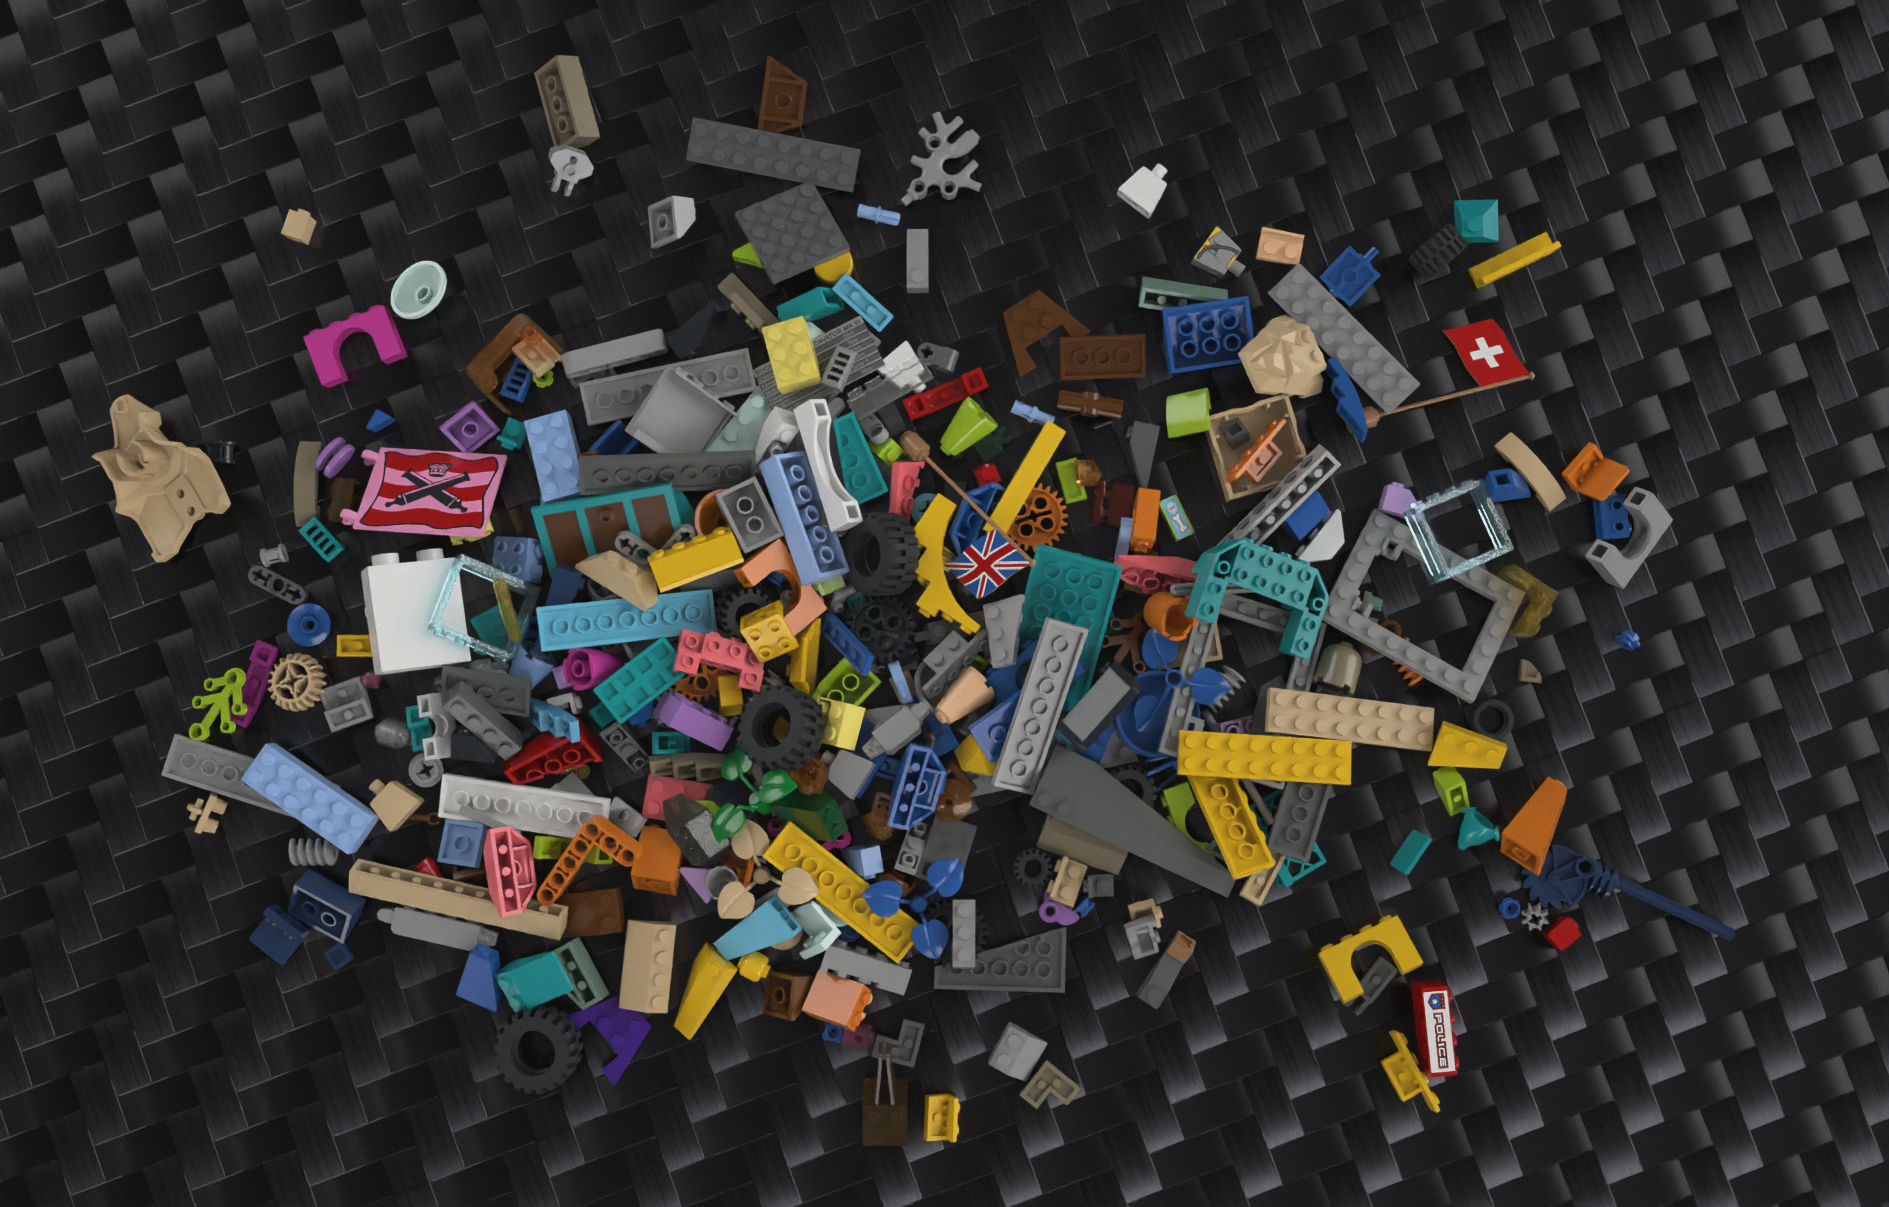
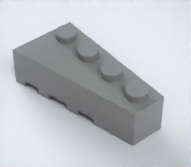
M836 938L827 948L820 971L827 972L829 968L834 970L833 972L837 976L846 978L852 975L860 983L871 984V982H874L877 988L901 995L905 994L913 968L909 966V962L901 960L899 963L888 959L889 956L884 953L877 952L875 955L869 953L868 948L856 945L855 948L848 946V942Z

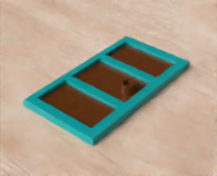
M672 482L531 508L551 579L553 578L555 567L560 562L575 566L588 557L612 550L622 553L615 546V539L621 531H630L655 549L661 550L677 528L682 525ZM685 533L682 534L680 542H683L685 539ZM626 538L621 543L625 545L629 542V539ZM637 544L632 547L631 551H634ZM645 549L637 551L638 556L641 558L649 556L648 551Z

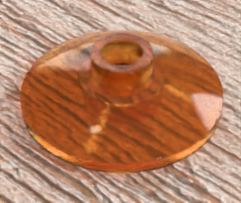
M946 779L944 793L939 794L934 813L945 821H958L969 813L972 807V795L968 787L961 781ZM946 799L952 800L953 805H947Z

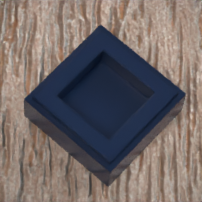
M338 942L323 953L335 971L355 958L345 942L344 944Z

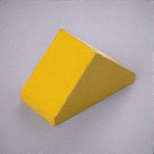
M739 674L717 675L719 714L721 716L741 715L743 707L742 690L736 688Z

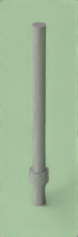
M1209 709L1201 712L1209 726V732L1221 733L1219 723H1216ZM1241 779L1268 826L1271 825L1274 817L1253 782Z

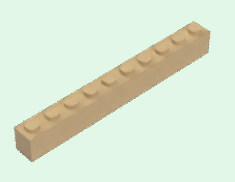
M358 859L349 871L350 893L556 940L561 939L567 927L568 906L555 903L547 906L541 904L537 899L531 898L525 906L526 908L523 913L500 917L490 897L489 888Z

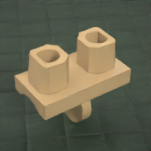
M211 792L205 808L202 807L204 800L200 798L197 799L195 805H187V809L191 811L189 819L195 821L198 814L201 815L194 832L199 834L202 831L215 833L220 821L209 818V814L213 811L223 815L228 804L226 801L217 798L218 794Z

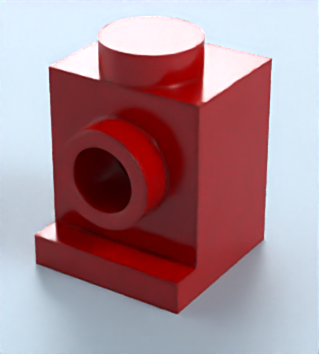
M984 464L979 466L978 469L973 470L979 487L992 482L1001 483L994 464Z

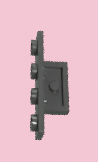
M984 628L969 643L953 630L923 660L936 673L922 687V691L929 699L938 695L949 681L956 678L958 672L965 665H969L974 657L989 645L988 632Z

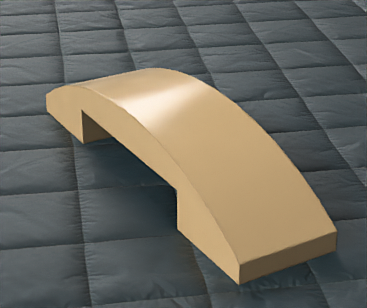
M1510 432L1494 445L1506 462H1511L1537 493L1535 496L1549 512L1566 499L1563 490L1545 465L1513 433Z

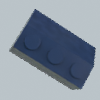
M309 869L294 884L287 914L344 944L362 914L366 899L355 893H350L349 890Z

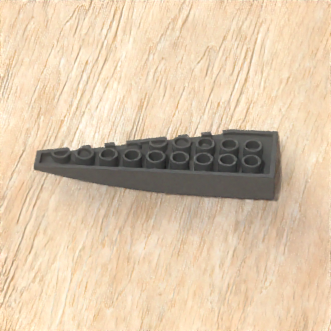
M1055 745L1028 803L1029 805L1225 897L1229 896L1236 881L1233 880L1230 871L1096 762L1062 746Z

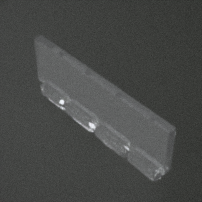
M914 355L902 362L904 369L901 370L897 365L884 372L885 380L882 381L880 376H877L865 383L864 385L867 390L864 392L861 387H858L847 393L850 398L847 403L857 420H861L933 379V375L922 359L917 360Z

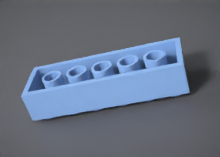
M806 450L774 455L759 464L802 586L834 580L849 572L850 570L836 531L831 532L830 528L821 527L824 511L817 504L821 498Z
M266 743L241 778L244 783L347 854L357 852L380 819L370 808L276 743Z

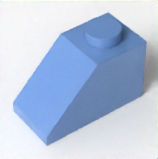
M856 845L840 849L850 869L858 876H863V879L875 878L876 873L884 872L879 845Z

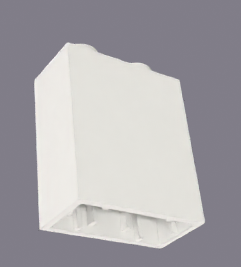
M440 548L417 551L416 562L400 563L398 553L371 556L373 566H367L361 572L375 675L444 667V665L453 666L471 661L457 557L444 559L443 550Z

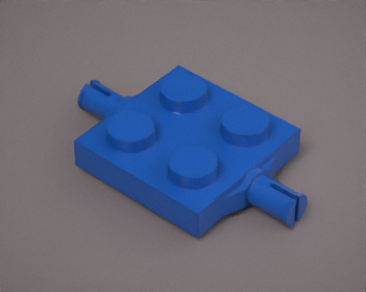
M1349 246L1319 277L1327 285L1329 293L1334 298L1341 299L1350 307L1381 276L1370 262L1379 253L1376 250L1370 256L1376 248L1372 246L1363 256Z

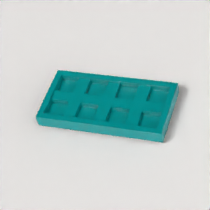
M663 636L593 689V691L621 725L687 673L681 671L677 673L672 672L677 652Z

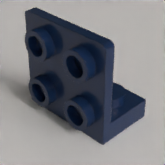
M276 904L266 908L263 912V915L266 916L249 940L279 964L283 965L311 930Z

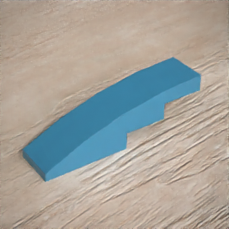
M531 698V712L528 719L540 732L549 730L555 737L565 736L571 743L580 741L579 720L555 705Z

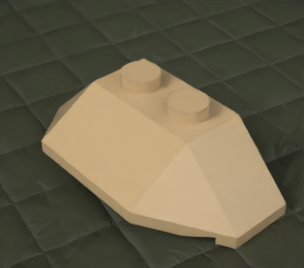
M612 550L588 557L575 565V569L643 611L649 609L658 601L656 580L653 572L622 553Z

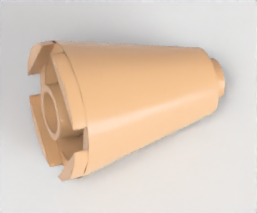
M964 666L935 707L937 712L935 713L936 718L943 724L945 722L951 724L989 703L995 698L992 686L987 688L984 684L987 681L986 678L975 668Z

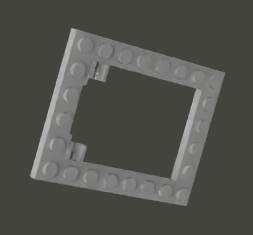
M1374 508L1329 594V600L1322 620L1471 704L1476 699L1525 592ZM1388 543L1395 546L1393 550L1387 548ZM1401 551H1404L1495 602L1462 671L1368 619L1374 606L1360 601L1361 598L1358 597L1360 591L1358 588L1374 556L1378 557L1381 554L1388 559L1396 561ZM1355 609L1362 612L1361 615L1355 612Z
M1224 594L1215 623H1203L1197 620L1196 627L1191 628L1179 671L1184 679L1193 682V673L1205 667L1219 614L1284 634L1291 612L1235 594ZM1321 622L1309 659L1294 657L1286 685L1287 690L1309 692L1327 626L1326 623ZM1182 683L1179 688L1174 689L1157 752L1177 758L1178 731L1187 730L1189 723L1194 725L1193 731H1203L1205 720L1191 716L1195 699L1191 694L1193 686ZM1274 733V734H1273V736L1297 737L1296 735L1279 734V733ZM1247 779L1279 790H1283L1285 781Z

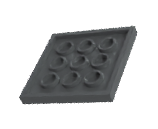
M806 182L735 212L736 220L772 284H776L850 252L848 242L813 182Z

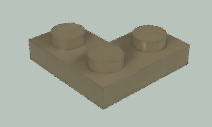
M1046 1059L1019 1094L1036 1109L1050 1092L1068 1106L1081 1087Z

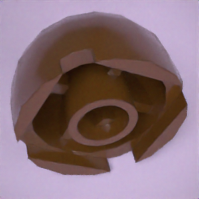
M882 858L884 872L876 873L873 882L894 881L902 887L900 898L907 896L916 885L917 877L894 869L897 860L888 858L887 861H884V858Z

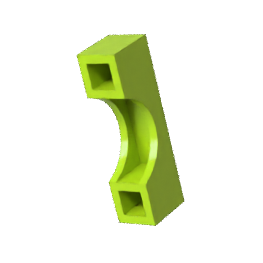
M1184 781L1161 789L1163 795L1159 797L1163 808L1167 807L1170 815L1167 816L1168 822L1215 859L1212 853L1205 850L1209 843L1195 841L1186 830L1185 816L1189 808L1195 803L1188 782Z

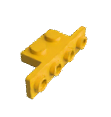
M1389 1031L1399 1051L1380 1062L1400 1100L1404 1102L1421 1092L1430 1110L1436 1113L1439 1112L1440 1108L1437 1105L1440 1103L1439 1099L1433 1091L1429 1090L1427 1086L1429 1081L1426 1075L1419 1071L1417 1067L1419 1062L1416 1056L1409 1052L1406 1046L1408 1045L1406 1037L1398 1031Z

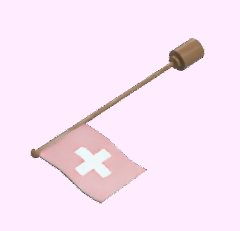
M1493 319L1445 330L1442 332L1452 342L1465 368L1480 387L1398 407L1390 414L1525 379L1533 380L1535 375L1533 372H1528L1520 362L1504 332ZM1372 406L1363 407L1367 428L1375 427L1379 417L1387 415L1384 411L1378 412ZM1346 424L1348 431L1352 433V430Z

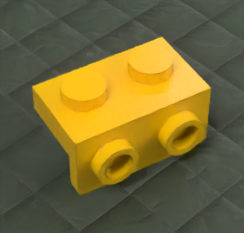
M951 1094L925 1095L924 1140L957 1141L959 1133L957 1119L960 1111L957 1097Z

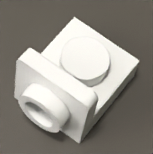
M576 692L546 699L547 703L561 709L568 708V703H570L573 715L580 714V708H583L581 698L576 695Z

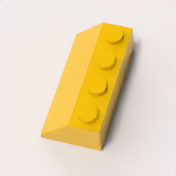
M730 527L716 528L709 535H697L690 542H678L672 545L671 549L665 551L662 549L657 550L647 557L661 593L744 562Z

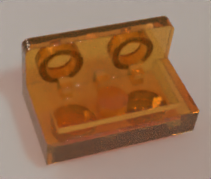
M815 756L811 761H806V765L801 769L797 768L796 771L787 773L797 784L800 792L812 795V793L822 794L830 770Z

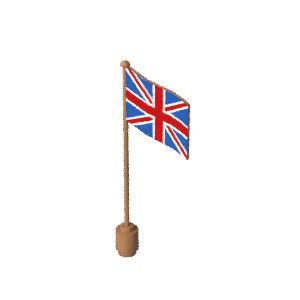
M909 430L901 435L899 444L902 450L915 462L926 460L994 528V530L977 539L957 558L944 564L977 599L994 592L1008 578L1028 565L1030 567L1036 565V560H1032L928 457L930 446L916 432Z

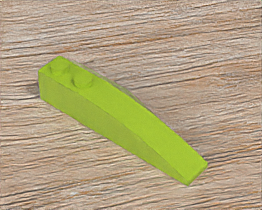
M844 657L819 683L812 698L817 701L819 696L860 706L882 681L871 671H869L868 675H861ZM787 772V773H788L789 776H791L794 772Z

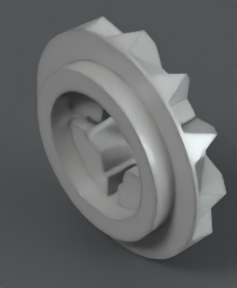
M424 753L418 754L409 765L411 780L421 787L434 786L442 779L444 772L443 762L440 759L425 761ZM424 764L426 766H434L430 770V776L427 773L419 774L424 769Z

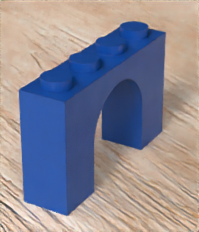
M1042 630L1037 633L1038 637L1033 641L1028 639L1020 646L1021 650L1018 651L1016 664L1000 669H995L992 666L986 671L987 675L985 678L987 681L985 683L988 687L992 686L995 696L1001 703L1023 688L1018 681L1017 670L1023 662L1033 658ZM1079 658L1072 680L1086 671L1087 665L1081 658Z

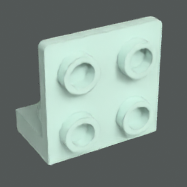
M814 901L807 902L790 912L810 936L803 943L804 948L799 953L804 959L827 950L841 934L836 924L824 914L822 908Z

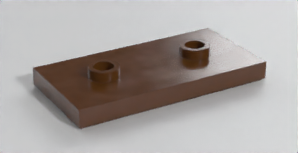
M1145 334L1059 337L1060 380L1146 377Z

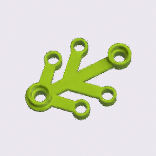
M232 668L225 673L224 677L216 679L207 678L204 681V688L207 691L214 692L220 686L225 687L221 693L195 696L193 698L192 705L196 709H204L209 704H213L202 723H194L190 727L189 736L191 739L203 741L210 735L209 727L220 711V730L223 733H233L235 731L236 724L234 721H231L230 695L233 694V714L243 716L248 710L247 705L242 703L241 687L246 681V674L242 669Z

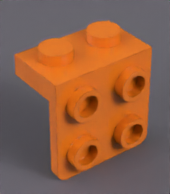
M1589 442L1562 472V476L1572 490L1598 501H1604L1627 476L1630 470L1625 465L1605 458L1596 444Z

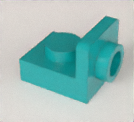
M509 417L501 436L498 435L496 438L502 442L500 446L513 451L514 447L521 450L527 435L525 424Z

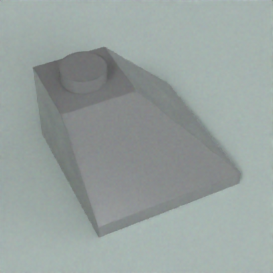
M671 196L648 206L652 248L655 249L678 240L684 235L696 220L694 198Z

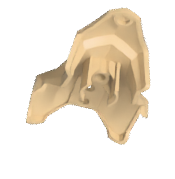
M126 394L117 398L109 410L114 431L115 447L92 455V458L100 461L109 479L113 482L117 498L115 511L133 518L153 550L151 555L156 562H166L179 552L186 536L197 520H201L205 513L223 514L231 503L210 458L199 448L186 447L182 442L169 441L158 429L162 424L160 412Z

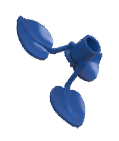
M1150 629L1144 638L1142 656L1145 663L1152 669L1164 666L1168 671L1165 676L1167 687L1160 700L1153 695H1146L1141 697L1135 704L1134 717L1136 729L1140 732H1152L1164 726L1169 706L1163 704V701L1170 689H1177L1182 683L1193 686L1191 689L1192 697L1198 703L1204 705L1217 702L1231 690L1228 681L1213 669L1200 668L1193 673V682L1184 679L1180 671L1172 670L1167 663H1171L1177 658L1178 645L1175 641L1169 640L1154 629Z
M958 858L934 862L927 871V881L934 888L923 896L915 894L910 899H900L902 887L890 880L879 881L870 885L863 891L862 896L870 909L880 917H890L896 914L899 910V903L909 904V907L914 912L919 913L923 924L916 925L912 929L911 938L914 946L923 955L932 959H938L948 942L949 934L947 927L939 920H931L927 923L923 914L927 907L926 898L937 890L944 897L954 895L960 889L963 881V865Z

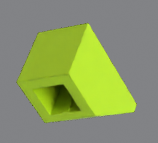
M889 436L883 443L878 445L874 444L871 440L867 443L870 451L891 469L893 462L913 461Z

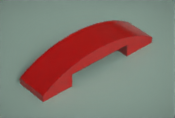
M979 367L941 386L904 399L902 403L910 420H915L949 407L967 397H971L985 390L989 385Z

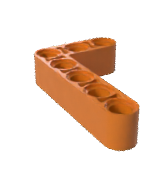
M599 814L593 815L583 824L537 892L538 901L547 906L554 903L562 895L595 846L620 864L632 866L643 854L642 845L604 816ZM592 824H594L598 828V830H595L592 827ZM609 837L613 838L616 843L611 842ZM580 841L585 842L587 847L583 846ZM627 850L631 851L634 856H630ZM569 857L573 858L575 863H573ZM558 873L561 874L564 877V879L560 878Z

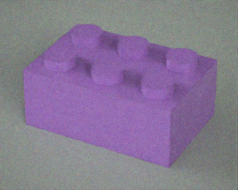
M665 691L652 713L668 726L719 751L723 750L734 730L733 727L727 724L729 720L710 708L707 709L694 700L690 701L676 691L673 694Z

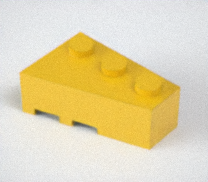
M1443 721L1430 753L1428 765L1499 769L1507 750V744Z

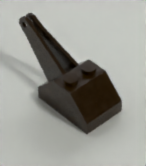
M879 1043L876 1077H864L863 1146H907L908 1077H895L890 1043L886 1045L888 1077H881L883 1047L882 1043Z

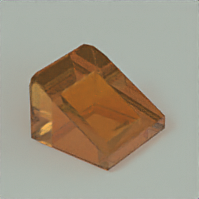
M1075 460L1077 485L1095 486L1101 477V473L1094 460Z

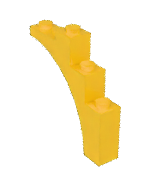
M938 493L914 528L916 532L915 537L919 541L918 549L921 551L923 548L926 549L918 561L919 567L915 571V578L923 584H926L927 581L930 583L916 605L920 607L918 612L927 618L930 615L936 617L941 611L943 612L941 616L952 623L955 620L961 624L959 628L969 635L972 632L977 634L981 626L970 618L956 602L944 574V538L957 505Z

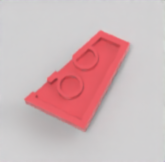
M899 461L892 463L888 513L900 514L908 521L910 520L914 504L912 497L914 488L919 486L920 479H917L919 469L924 468L925 461Z

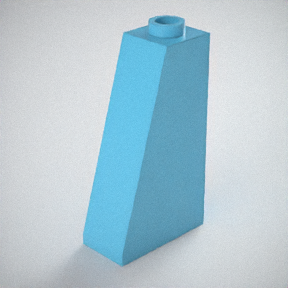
M775 894L713 944L718 952L728 961L789 940L803 928Z

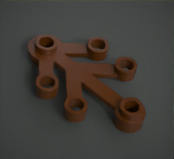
M1143 611L1137 612L1132 619L1120 620L1113 618L1108 622V629L1111 632H1117L1121 628L1133 627V629L1126 635L1112 637L1104 635L1103 639L1106 640L1107 644L1101 645V649H1105L1108 646L1122 644L1114 658L1121 663L1128 651H1130L1131 670L1136 675L1143 673L1146 669L1145 663L1140 659L1137 638L1141 633L1142 641H1144L1147 632L1151 629L1147 623H1141V618H1144ZM1112 622H1116L1118 628H1114ZM1136 664L1141 666V671L1136 669Z

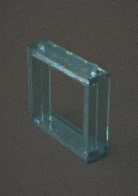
M1472 478L1460 483L1461 488L1457 489L1456 486H1452L1443 490L1444 495L1440 496L1439 493L1433 494L1426 498L1428 502L1423 503L1422 500L1410 504L1412 509L1403 512L1435 584L1514 550L1482 479L1473 482ZM1470 491L1495 548L1448 569L1422 511Z
M460 554L454 559L427 629L434 631L433 635L445 639L448 637L453 639V643L462 647L470 646L478 654L492 655L497 662L506 663L513 661L516 658L541 588L464 554ZM460 569L525 596L505 651L440 624Z

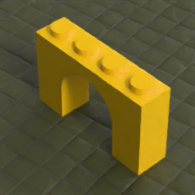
M1391 915L1385 916L1379 920L1380 924L1374 927L1371 924L1359 930V934L1352 936V934L1346 935L1340 939L1341 943L1335 946L1330 943L1320 949L1321 952L1318 958L1343 1004L1364 993L1351 967V955L1361 945L1372 943L1384 947L1392 956L1401 975L1422 966L1423 961L1398 915L1391 917Z

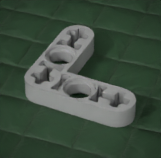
M690 524L680 525L661 549L665 551L668 547L680 542L682 534L687 531L690 535L685 537L683 542L692 541V538L696 536L695 528ZM624 530L619 532L615 539L616 548L652 572L648 559L639 557L637 551L645 549L648 551L649 556H651V553L657 551V549L630 531ZM628 538V543H626L625 545L621 543L622 540ZM637 544L634 551H631L632 547Z

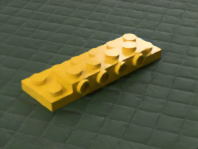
M1187 775L1233 880L1274 867L1275 862L1266 845L1265 835L1256 823V815L1249 808L1247 796L1238 784L1239 780L1237 778Z

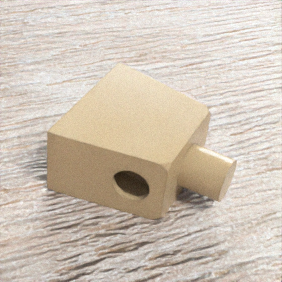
M376 779L369 786V789L376 795L370 802V806L390 832L396 831L425 801L422 797L397 781H391L385 786L379 779Z

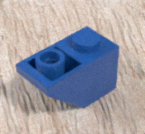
M1510 468L1489 471L1482 484L1488 503L1531 496L1526 480L1521 474Z

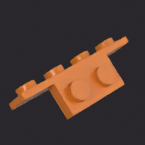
M1285 418L1277 421L1274 419L1265 427L1267 431L1259 435L1253 441L1254 446L1240 456L1242 460L1228 470L1229 475L1225 478L1227 483L1237 480L1242 473L1253 484L1261 480L1283 454L1271 439L1287 422Z

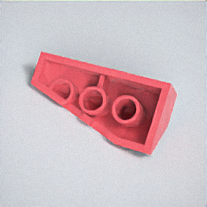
M1118 555L1114 564L1123 566L1120 579L1130 585L1138 586L1146 595H1153L1160 591L1170 592L1171 585L1195 583L1197 578L1196 575L1191 574L1196 562L1180 557ZM1181 596L1187 600L1190 598V596Z

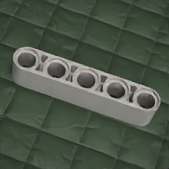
M655 329L570 351L561 355V360L567 378H575L659 356L668 352L669 349L663 330Z

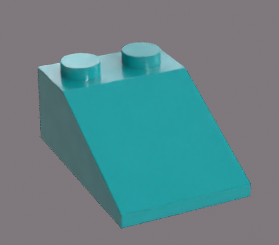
M554 951L511 961L494 975L514 1012L531 1009L574 989Z

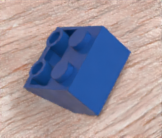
M1315 490L1280 527L1297 543L1330 512V509L1320 493Z

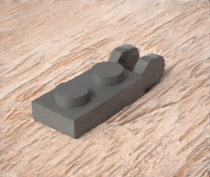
M1382 956L1376 959L1359 980L1364 990L1363 995H1361L1364 999L1355 1007L1354 1013L1357 1016L1369 1004L1373 1003L1398 972V969ZM1355 999L1344 1003V1005L1348 1007Z

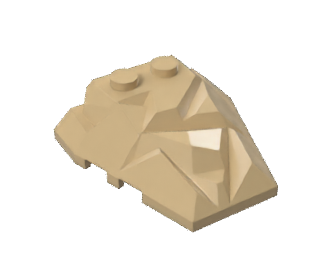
M1288 315L1268 321L1266 323L1267 326L1261 329L1257 336L1251 339L1238 352L1256 393L1270 395L1285 393L1287 397L1299 395V398L1305 399L1320 393L1322 390L1323 378L1320 372L1326 369L1327 364L1318 347L1315 336L1308 325L1297 323L1295 319Z

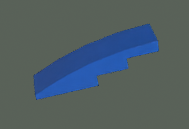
M1334 356L1327 361L1325 372L1333 380L1331 392L1338 400L1336 411L1360 442H1363L1368 431L1363 407L1347 372Z

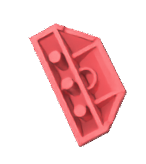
M510 825L488 829L483 853L490 897L500 917L523 913L526 908L525 906L537 887L531 843Z

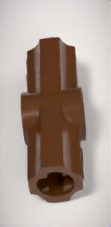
M1060 390L1057 409L1079 412L1080 415L1088 417L1104 416L1120 419L1123 400L1101 397L1100 394L1093 392L1077 393Z

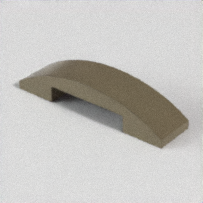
M300 441L294 471V514L297 527H303L314 516L318 519L320 516V506L317 505L319 470L315 468L314 464L322 452L323 442Z

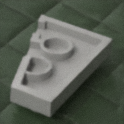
M1023 594L983 605L992 666L995 669L1016 664L1020 639L1018 637L1019 624L1022 623L1023 617L1021 615L1022 603L1025 602V595Z

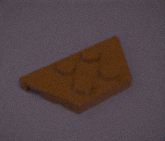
M771 56L767 57L758 130L781 134L802 126L808 83Z

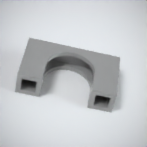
M1634 487L1623 503L1634 520V530L1628 544L1619 551L1614 545L1597 539L1585 555L1607 583L1621 589L1625 588L1673 521L1652 492L1638 487Z

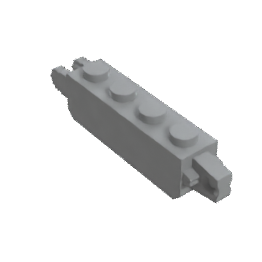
M399 905L395 908L387 906L386 908L379 909L377 913V919L391 923V930L394 934L468 951L473 950L478 943L495 946L499 934L497 931L486 928L485 923L407 905Z

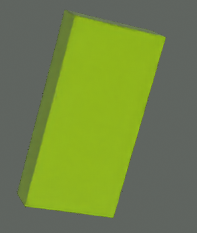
M1072 458L1055 463L1066 505L1087 500L1077 459Z

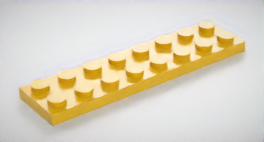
M1179 730L1177 775L1351 785L1352 741Z
M791 821L786 824L763 853L762 857L783 873L795 867L804 869L811 876L819 890L814 898L896 963H899L913 946L911 938L912 929L914 926L919 925V923L900 908L896 914L890 917L876 915L862 896L863 891L870 884Z

